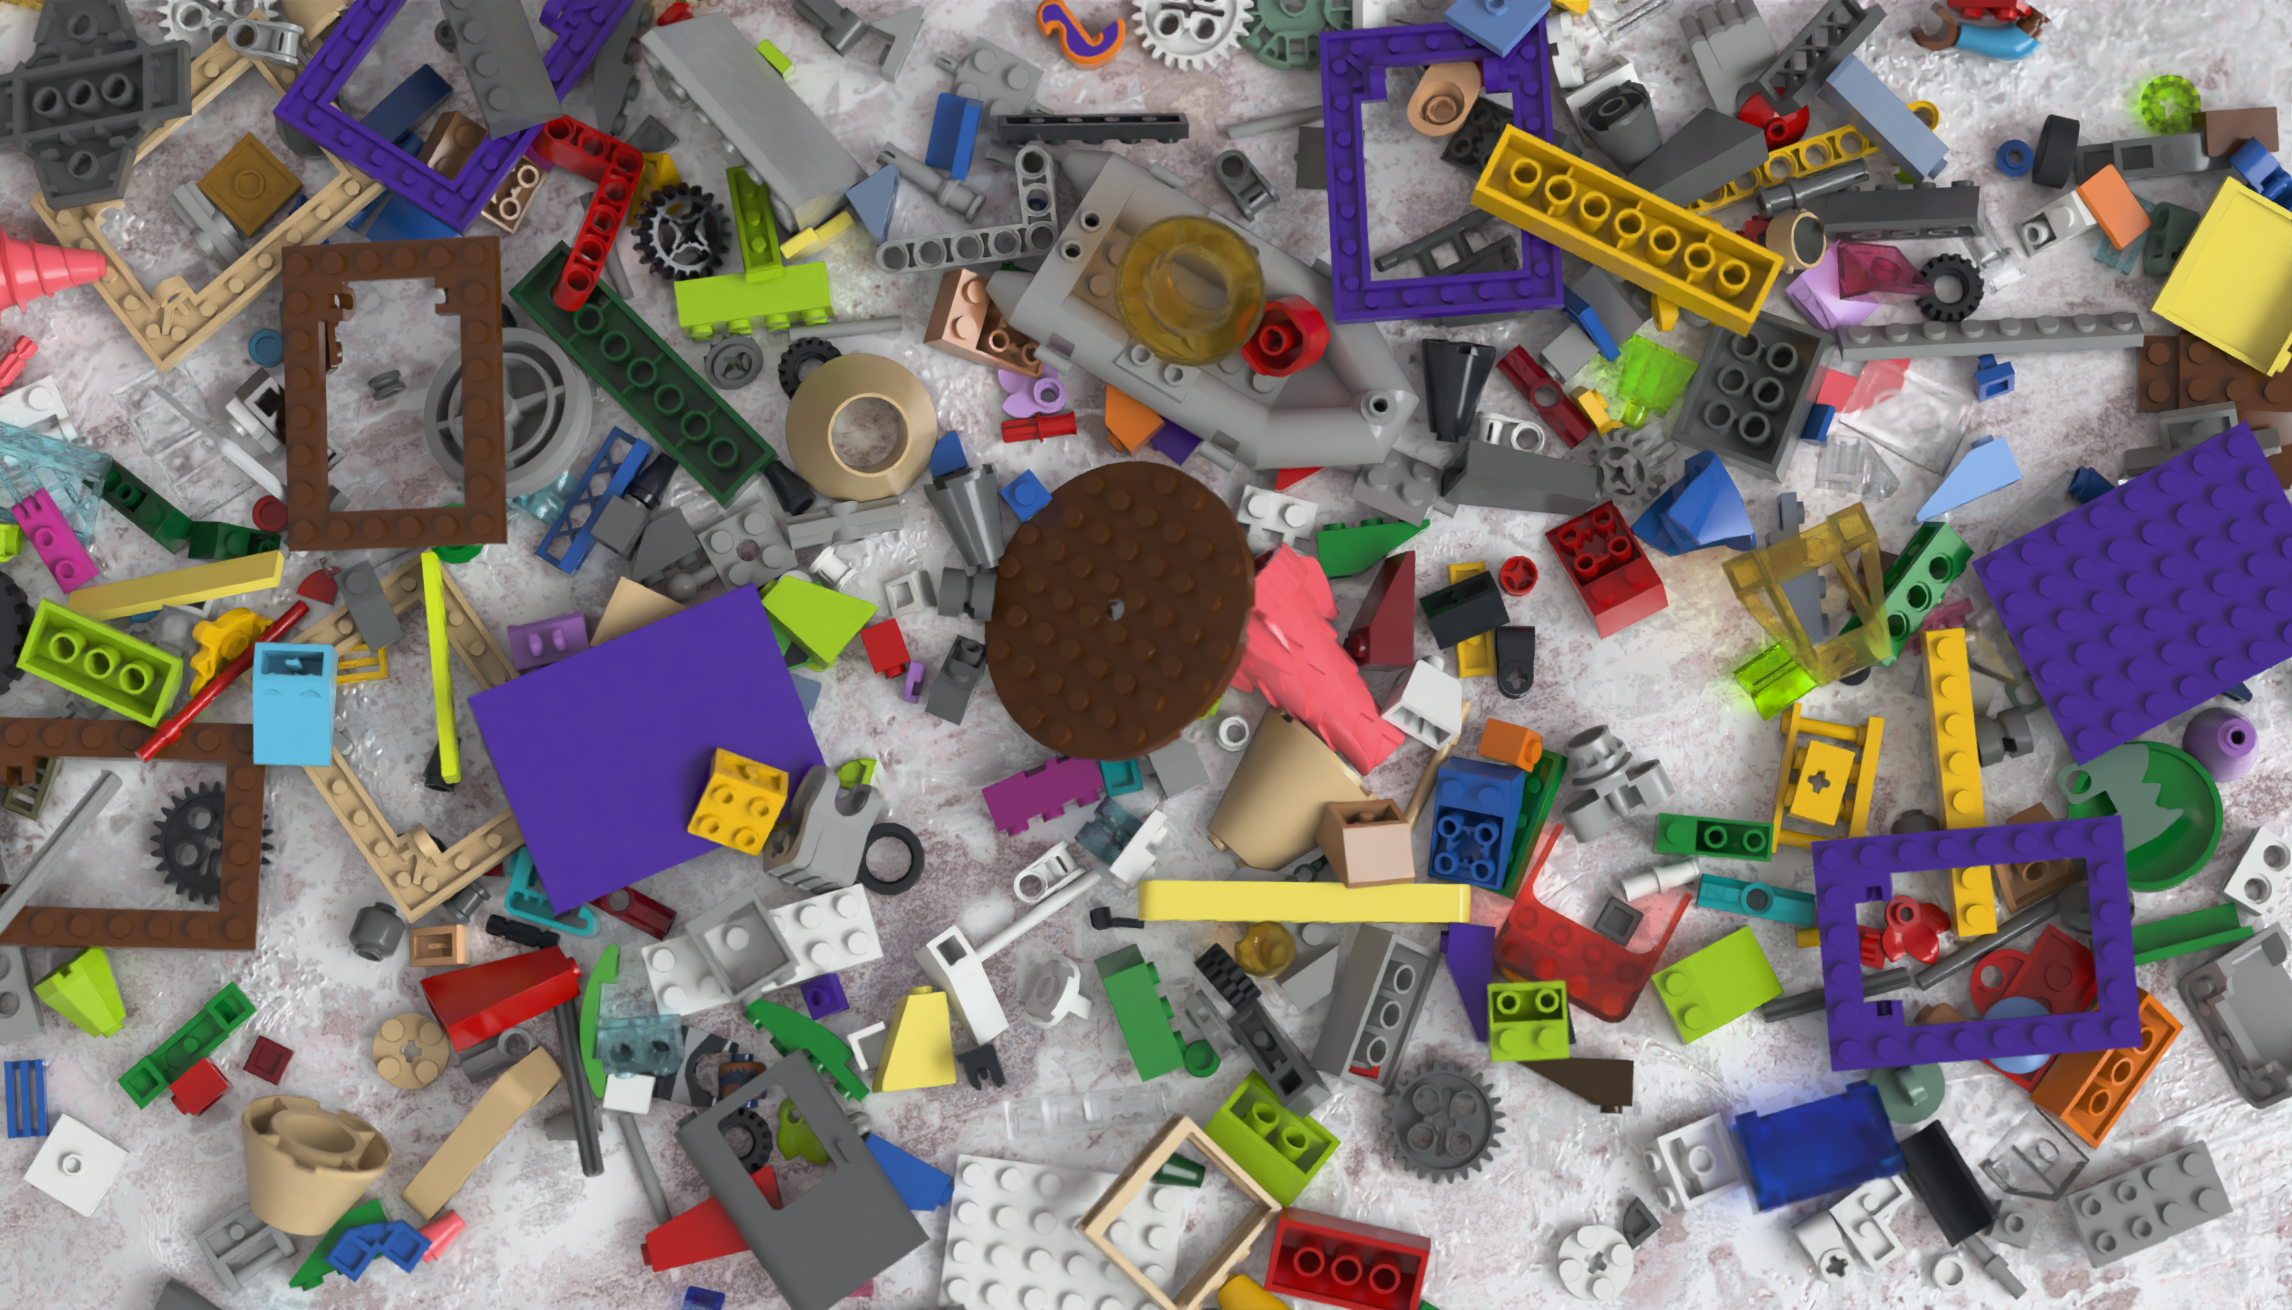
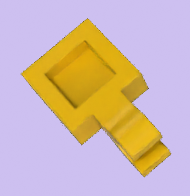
M1579 385L1568 394L1575 406L1596 428L1595 431L1598 439L1613 428L1620 429L1626 426L1618 420L1609 418L1604 411L1608 405L1596 389L1590 391V389Z

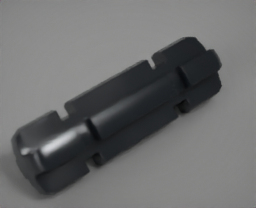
M491 914L487 920L485 928L487 934L497 937L503 935L506 940L533 948L539 946V950L559 946L560 935L548 930L541 932V928L512 919L509 922L506 921L507 918Z

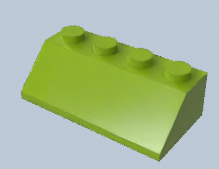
M43 597L16 667L156 728L164 719H168L182 685L184 659Z

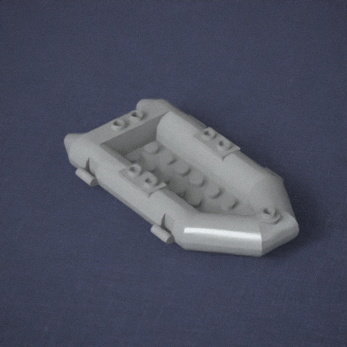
M1073 149L1062 169L1083 201L1037 273L996 270L986 286L987 293L1007 324L1040 344L1033 357L1067 376L1075 364L1204 441L1197 454L1229 473L1237 461L1252 470L1377 465L1383 463L1420 402L1419 397L1375 322L1335 325L1331 265L1317 258L1312 267L1308 266L1184 193L1183 189L1188 181L1156 162L1152 165L1150 171H1147L1117 152ZM1284 296H1303L1319 310L1326 327L1330 331V341L1326 345L1323 355L1310 368L1286 377L1277 378L1258 374L1246 363L1240 351L1239 342L1242 341V329L1240 330V326L1244 316L1259 304ZM1050 346L1069 357V360L1047 347ZM1211 442L1233 454V457L1213 446Z

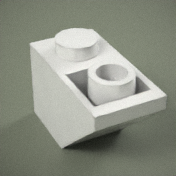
M2075 190L2014 225L2030 257H2034L2099 225V223Z

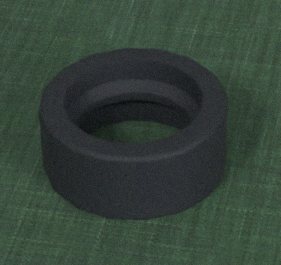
M2053 114L2048 115L2035 153L2032 183L2056 189L2064 188L2076 153L2080 130L2079 120Z
M880 823L872 826L867 835L857 878L870 891L880 895H898L910 890L920 880L925 868V852L919 838L909 828L897 823ZM883 837H895L902 840L908 846L911 853V865L908 872L902 878L895 881H882L875 878L870 873L866 864V855L870 846L876 840Z

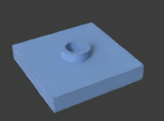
M1456 0L1444 13V20L1504 58L1551 8V1Z

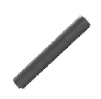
M1906 967L1862 977L1864 998L1905 988L1910 985V977ZM1824 988L1764 1003L1761 1005L1763 1018L1766 1023H1772L1825 1009Z

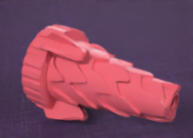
M1280 541L1252 559L1256 582L1255 608L1250 610L1249 624L1246 632L1250 637L1242 661L1229 686L1248 694L1257 688L1275 708L1281 705L1293 719H1297L1305 727L1310 728L1333 752L1338 750L1362 776H1366L1401 745L1406 736L1401 729L1380 717L1382 708L1367 690L1368 684L1357 672L1359 670L1358 665L1336 640L1338 633L1329 622L1336 619L1340 613L1335 605L1332 591L1319 562L1314 557L1298 556L1287 543L1285 544L1283 541Z

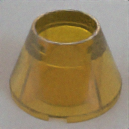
M1178 214L1151 223L1130 241L1122 253L1116 268L1114 297L1120 319L1130 336L1153 352L1155 357L1181 366H1204L1230 357L1252 337L1264 313L1266 282L1256 253L1237 231L1219 220L1207 216ZM1187 253L1196 254L1215 264L1222 273L1226 283L1227 298L1225 305L1219 308L1207 309L1197 307L1186 301L1178 293L1172 281L1171 263L1173 256Z

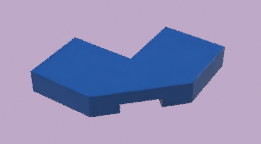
M403 1219L348 1227L324 1260L354 1282L358 1280L378 1252L410 1274L433 1241Z

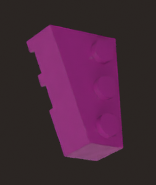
M1065 755L1060 758L1054 757L1049 759L1043 765L1026 772L1022 771L981 791L999 834L1007 832L1009 837H1013L1029 830L1028 823L1042 817L1044 823L1065 815L1063 808L1077 803L1079 808H1083L1101 800L1098 794L1104 792L1105 788L1094 761L1078 760Z

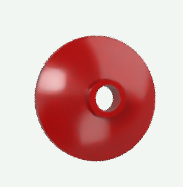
M1773 87L1780 96L1786 91L1785 87ZM1758 91L1743 103L1736 119L1764 130L1769 153L1797 143L1808 128L1810 113L1806 104L1802 109L1780 117L1761 92ZM1780 124L1777 128L1772 129L1773 126Z

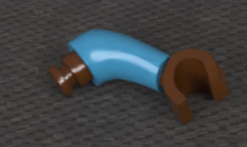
M1935 1L1930 9L1943 20L1940 30L1932 35L1924 34L1919 26L1908 30L1911 38L1919 46L1932 51H1941L1951 45L1953 48L1992 59L2019 61L2033 55L2041 47L2042 44L2037 40L2043 33L2041 27L2044 23L2049 25L2052 20L2029 4V7L2032 9L2031 17H2020L2016 23L2007 22L2006 25L1998 28L1961 22L1956 25L1952 15Z

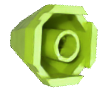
M83 948L75 953L72 959L66 963L62 962L36 982L33 989L43 1002L95 1038L103 1034L105 1039H107L124 1027L121 1020L127 1013L107 951L105 949Z

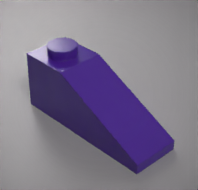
M1449 923L1448 931L1441 930L1439 953L1445 954L1446 967L1475 1041L1484 1043L1486 1042L1487 985L1491 984L1496 927Z

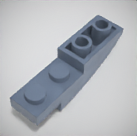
M1796 492L1781 493L1777 497L1780 531L1768 532L1765 536L1772 577L1779 596L1799 632L1811 646H1820L1824 642L1823 636H1829L1828 614H1821L1820 602L1821 598H1826L1824 575L1818 576V566L1802 567V562L1808 561L1806 539H1800L1799 524L1805 523L1803 501L1797 502Z

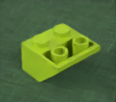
M1565 981L1487 985L1489 1063L1569 1058Z

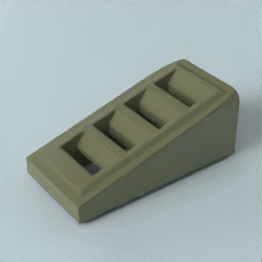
M37 759L36 766L45 769L44 775L36 772L35 783L40 784L39 790L33 787H8L1 807L37 821L64 759ZM14 769V771L22 772V769ZM20 792L34 798V804L16 798L17 793Z

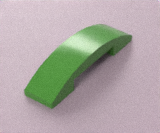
M609 944L595 965L585 990L580 1017L582 1060L590 1086L598 1098H604L609 1069L611 1067V1060L596 1059L602 983L618 984L621 946L616 944Z

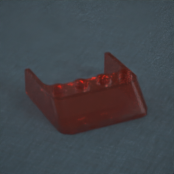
M1556 823L1507 913L1494 940L1492 955L1501 967L1529 982L1565 981L1566 1002L1603 1022L1610 1024L1620 1023L1633 1010L1693 895L1687 892L1682 894L1658 941L1650 951L1636 954L1622 948L1544 906L1536 899L1533 893V884L1564 828L1563 825Z

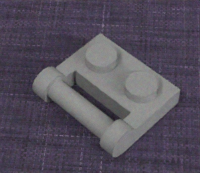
M249 1202L195 1237L233 1295L244 1289L243 1284L285 1256L289 1259L298 1253V1249L285 1231L277 1229L258 1218L251 1210ZM270 1234L272 1235L277 1244L234 1272L228 1262Z

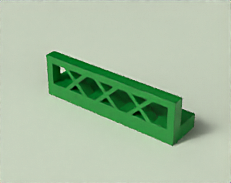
M2234 902L2133 927L2132 938L2135 967L2255 936L2252 925L2240 926ZM2090 938L2088 941L2094 959L2093 939Z

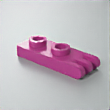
M40 488L34 492L35 498L32 495L27 496L23 499V505L18 502L11 507V511L63 593L67 594L100 572L47 490Z

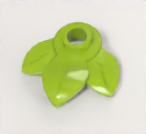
M789 1097L785 1098L778 1109V1118L781 1126L776 1135L777 1146L781 1154L787 1161L795 1158L800 1153L804 1159L811 1163L827 1164L829 1155L801 1114L799 1121L794 1120L791 1110H797Z

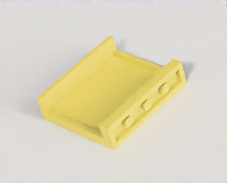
M2225 176L2150 305L2149 310L2267 376L2272 377L2275 371L2282 373L2292 357V353L2287 351L2292 343V212L2243 186L2242 183L2230 176Z

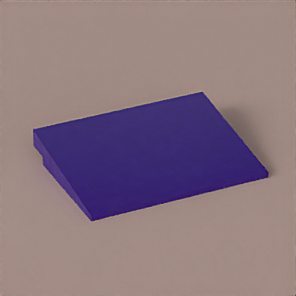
M754 582L467 699L468 706L481 734L484 748L555 916L725 846L688 832V824L710 780L711 759L717 747L789 773L787 798L774 825L792 817L790 808L807 772L815 765L826 766Z

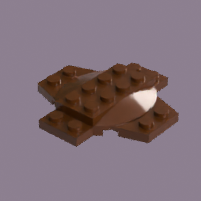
M2182 329L2177 336L2144 335L2143 347H2137L2136 412L2158 413L2235 401L2238 424L2247 421L2252 431L2278 428L2281 453L2272 454L2267 457V460L2283 490H2289L2292 484V357L2282 373L2275 371L2273 376L2270 377L2185 329ZM2292 343L2289 349L2287 350L2290 353H2292Z

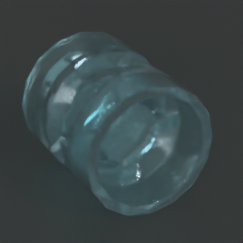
M565 471L548 486L537 492L515 497L512 502L539 520L554 527L565 510L562 505L563 500H571L581 481Z
M1105 796L1093 812L1095 820L1093 822L1086 821L1074 839L1111 867L1123 852V844L1132 840L1143 823L1113 799Z

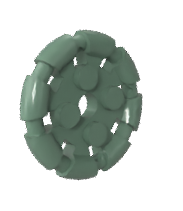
M1257 0V11H1246L1244 9V12L1253 17V21L1242 23V27L1249 35H1237L1236 39L1244 49L1248 47L1256 54L1255 59L1272 68L1291 71V67H1305V70L1321 66L1319 32L1324 30L1326 24L1334 31L1353 30L1352 0H1343L1344 7H1332V0H1305L1306 5L1304 9L1298 13L1289 12L1284 6V0ZM1264 27L1268 34L1273 36L1267 44L1257 36ZM1289 41H1304V52H1290Z

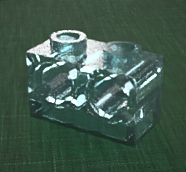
M680 1013L604 1019L598 1029L603 1075L615 1074L616 1078H630L636 1076L638 1072L652 1071L654 1075L658 1076L674 1073L676 1069H680L685 1059ZM662 1040L666 1042L670 1047V1051L666 1053L657 1051L653 1047L652 1041ZM614 1044H627L631 1048L632 1054H619Z

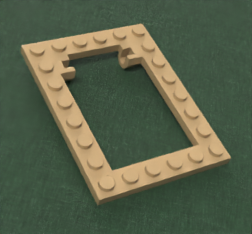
M258 7L245 17L247 19L271 22ZM248 31L242 35L240 40L241 47L248 46L253 42L255 37L254 31ZM225 34L191 63L192 115L164 120V127L153 129L149 136L139 145L133 166L252 65L255 64L281 99L306 68V65L297 54L295 56L298 59L297 67L282 66L267 61L245 58L229 46ZM334 101L330 103V105L340 110ZM319 146L340 174L198 294H195L181 275L164 280L154 289L152 295L149 293L99 228L107 221L102 213L110 207L117 210L122 209L126 205L122 199L53 211L47 206L41 189L28 202L63 247L97 250L98 254L106 255L107 276L100 277L99 281L91 283L158 370L166 374L282 277L281 247L320 245L387 188ZM180 293L174 300H169L172 295Z
M429 547L428 549H426V550L423 551L422 553L433 552V551H432L431 548ZM420 553L380 580L381 586L397 618L420 602L426 608ZM441 564L448 641L483 691L520 677ZM345 604L288 643L332 645L339 658L363 642L364 638L347 604ZM253 667L242 673L240 677L253 695ZM334 744L332 746L331 767L302 766L410 924L525 846L510 807L443 853H441L421 823L398 838Z

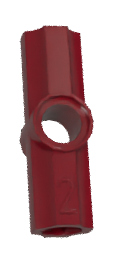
M1520 344L1495 365V368L1528 403L1530 410L1537 416H1540L1570 451L1596 429L1563 393L1560 384L1551 379ZM1544 388L1549 389L1555 395V403L1551 406H1541L1535 399L1536 391Z
M629 886L619 889L626 891L629 896L627 907L621 911H615L610 906L609 899L613 892L587 902L662 942L669 933L678 914L677 911Z

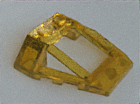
M1862 501L1827 516L1825 522L1761 551H1757V548L1721 563L1737 600L1820 688L1891 657L1878 535ZM1857 548H1860L1872 607L1845 555ZM1832 563L1864 626L1813 648L1781 585ZM1767 591L1788 634L1757 596L1758 593Z

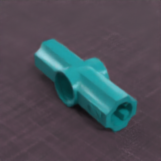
M1702 873L1696 906L1741 914L1749 918H1762L1810 927L1816 894L1768 886L1761 882L1752 883ZM1750 890H1758L1764 895L1765 906L1762 910L1755 911L1747 905L1746 896Z

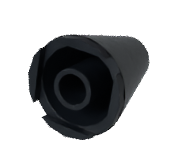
M1423 338L1421 353L1429 432L1437 433L1436 440L1458 443L1459 436H1467L1496 357V348L1463 341L1449 342L1445 339Z

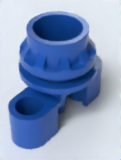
M2251 137L2228 159L2229 163L2248 182L2245 187L2292 212V176L2280 166L2276 158L2255 137Z

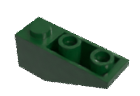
M104 453L82 481L83 484L174 555L192 533L193 520L107 453Z

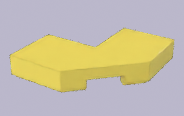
M842 211L816 230L808 226L780 245V249L792 264L827 248L858 226L847 211Z

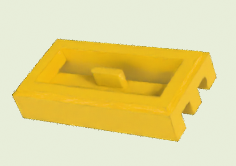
M365 642L358 644L345 654L370 650ZM387 646L378 650V657L339 661L337 670L379 665L380 671L337 676L336 685L390 679L388 656L386 653Z

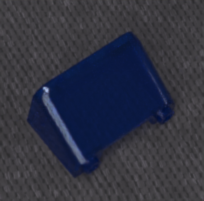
M1867 1079L1845 1085L1847 1092L1760 1117H1758L1757 1110L1735 1116L1736 1124L1729 1126L1728 1131L1754 1216L1771 1212L1784 1205L1785 1207L1858 1185L1868 1184L1878 1179L1884 1180L1908 1171L1876 1084L1869 1086Z

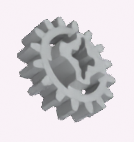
M1623 426L1617 431L1613 428L1594 441L1593 446L1595 449L1588 453L1587 457L1595 462L1591 467L1597 468V483H1600L1604 489L1601 497L1604 499L1611 495L1613 497V506L1615 507L1624 502L1627 510L1637 505L1641 508L1660 495L1661 490L1659 487L1666 483V479L1659 474L1666 469V464L1657 461V457L1662 452L1661 450L1653 451L1650 448L1653 441L1651 437L1644 441L1641 439V430L1636 429L1629 434L1627 426Z

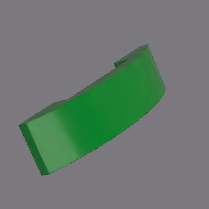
M234 981L230 982L204 1005L205 1008L154 1052L143 1057L117 1080L141 1110L168 1091L172 1083L203 1057L208 1058L258 1011Z

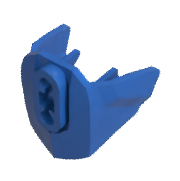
M1711 450L1702 451L1684 460L1685 475L1658 497L1630 528L1633 535L1669 557L1723 545L1743 552L1752 551L1757 546L1755 532L1745 511L1743 498L1721 460Z

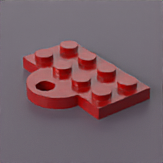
M2050 923L2045 926L2028 954L2014 949H2002L1991 952L1976 963L1968 981L1970 1001L1982 1018H1984L1987 1011L1993 1005L2011 997L2032 999L2041 1004L2050 1014L2084 1012L2097 992L2095 963L2091 950ZM1987 966L1996 967L2001 973V982L1995 988H1988L1981 981V972ZM2052 1054L2048 1061L2038 1069L2022 1074L2005 1072L1994 1066L1988 1059L1978 1061L2029 1094H2032L2057 1054Z

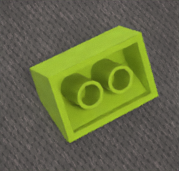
M1254 1069L1202 1130L1259 1186L1286 1209L1310 1183L1341 1144L1340 1140L1310 1115L1301 1118L1284 1108L1265 1078Z

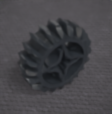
M682 182L678 183L676 188L672 184H667L663 186L662 192L659 190L652 191L650 193L651 201L645 200L639 204L645 214L634 215L633 219L641 224L638 229H632L630 233L633 236H640L641 243L633 245V249L635 251L643 250L645 253L640 258L639 263L645 265L652 262L649 274L655 276L661 273V280L665 283H669L673 279L675 282L699 279L701 275L705 278L711 277L714 274L712 266L721 267L724 264L718 254L729 253L730 249L723 244V240L730 239L733 234L723 230V225L730 223L731 219L728 217L720 218L719 213L722 212L724 205L722 203L712 205L715 194L708 192L702 195L701 186L694 185L689 189L688 184ZM675 203H681L692 208L689 213L683 214L680 218L676 215L670 216L665 212ZM702 223L705 229V239L702 237L701 234ZM679 227H683V228H684L683 231H682V233H681V231L678 230ZM658 228L663 235V241L661 245L658 239ZM681 236H683L685 240L681 241ZM683 250H686L688 253L694 252L698 255L694 261L687 265H682L672 260L676 254H681Z

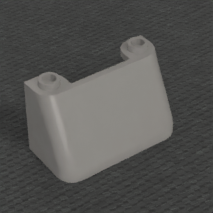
M2279 922L2254 934L2255 936L2247 938L2185 975L2180 981L2181 993L2242 1096L2251 1106L2257 1109H2265L2292 1097V980L2282 965L2284 961L2291 957L2292 947L2289 936L2284 932Z

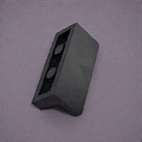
M1938 1119L1891 1148L1951 1247L1968 1239L1999 1219L1995 1208Z

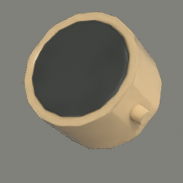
M1800 208L1798 213L1775 216L1770 221L1766 231V248L1785 258L1780 270L1786 271L1787 274H1793L1794 270L1817 267L1823 260L1826 252L1827 240L1821 220L1811 212H1806L1807 210Z

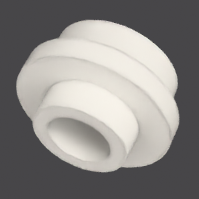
M1228 714L1222 717L1215 728L1216 741L1223 749L1230 752H1238L1245 749L1253 737L1251 723L1240 714ZM1231 726L1238 727L1241 730L1240 738L1237 740L1229 739L1226 734L1227 729Z

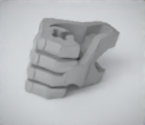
M1717 0L1715 4L1718 10L1713 11L1711 4H1707L1696 10L1699 16L1698 19H1695L1694 15L1690 14L1681 18L1679 23L1692 55L1700 68L1717 112L1736 119L1738 114L1736 99L1741 87L1746 83H1753L1774 61L1777 54L1753 0H1736L1734 3L1731 0ZM1774 74L1768 82L1772 87H1785V76Z
M823 765L813 766L807 772L793 799L790 808L792 817L789 819L788 833L773 829L770 831L762 848L764 858L763 871L769 876L778 877V881L783 884L793 885L794 888L800 891H810L815 895H823L851 886L857 877L867 835L881 808L882 796L878 789L871 785L859 783L851 788L847 796L835 801L840 786L839 777L830 767Z

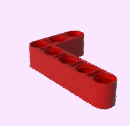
M563 114V117L548 121L533 141V147L536 153L543 159L596 183L552 293L553 300L558 307L566 311H577L584 305L597 283L644 168L645 161L641 152L635 147ZM594 225L599 226L602 230L597 229ZM582 255L589 257L590 260L585 259ZM570 285H574L579 291L574 290Z

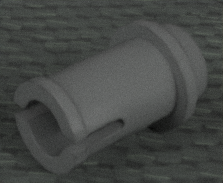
M445 19L437 24L434 37L441 47L450 53H454L453 49L457 50L453 38L447 39L451 32Z

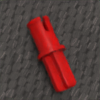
M1074 411L1040 416V412H1038L1036 417L1001 422L1003 442L1014 443L1039 439L1040 443H1042L1044 438L1071 434L1077 435Z

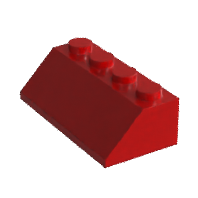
M1281 1205L1283 1208L1279 1213L1263 1290L1351 1310H1417L1431 1251V1238L1290 1206L1286 1209Z

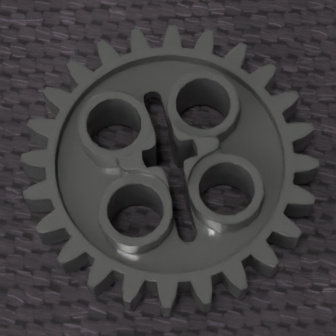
M1434 1060L1432 1071L1428 1072L1421 1063L1418 1065L1420 1076L1415 1077L1412 1073L1406 1071L1404 1074L1408 1084L1406 1086L1398 1082L1393 1084L1400 1093L1398 1097L1386 1096L1385 1098L1394 1105L1393 1110H1385L1381 1113V1115L1391 1119V1124L1381 1127V1131L1392 1132L1393 1138L1389 1139L1385 1145H1397L1399 1150L1395 1153L1393 1159L1397 1160L1405 1156L1407 1162L1404 1166V1171L1407 1172L1414 1166L1419 1168L1417 1179L1421 1180L1428 1171L1431 1172L1432 1183L1437 1184L1441 1174H1445L1448 1183L1452 1184L1455 1172H1459L1461 1177L1467 1180L1468 1167L1471 1166L1480 1173L1482 1168L1478 1160L1483 1158L1492 1162L1493 1157L1487 1151L1488 1148L1501 1147V1144L1493 1139L1494 1134L1505 1132V1129L1495 1125V1120L1506 1115L1504 1112L1494 1111L1493 1106L1502 1099L1501 1097L1489 1098L1488 1093L1494 1087L1493 1083L1482 1087L1479 1083L1483 1073L1479 1072L1474 1077H1469L1468 1064H1465L1460 1072L1455 1071L1454 1060L1449 1061L1446 1070H1442L1439 1061ZM1450 1088L1451 1096L1447 1117L1453 1120L1454 1124L1453 1127H1446L1443 1153L1441 1156H1437L1435 1151L1439 1125L1433 1124V1118L1441 1115L1444 1089ZM1423 1089L1432 1090L1437 1096V1105L1431 1111H1424L1417 1105L1416 1097ZM1460 1095H1469L1475 1102V1110L1468 1117L1459 1115L1455 1110L1454 1103ZM1418 1127L1427 1128L1432 1134V1142L1426 1149H1418L1412 1144V1132ZM1457 1132L1464 1133L1470 1140L1469 1150L1462 1155L1455 1154L1449 1147L1450 1137Z

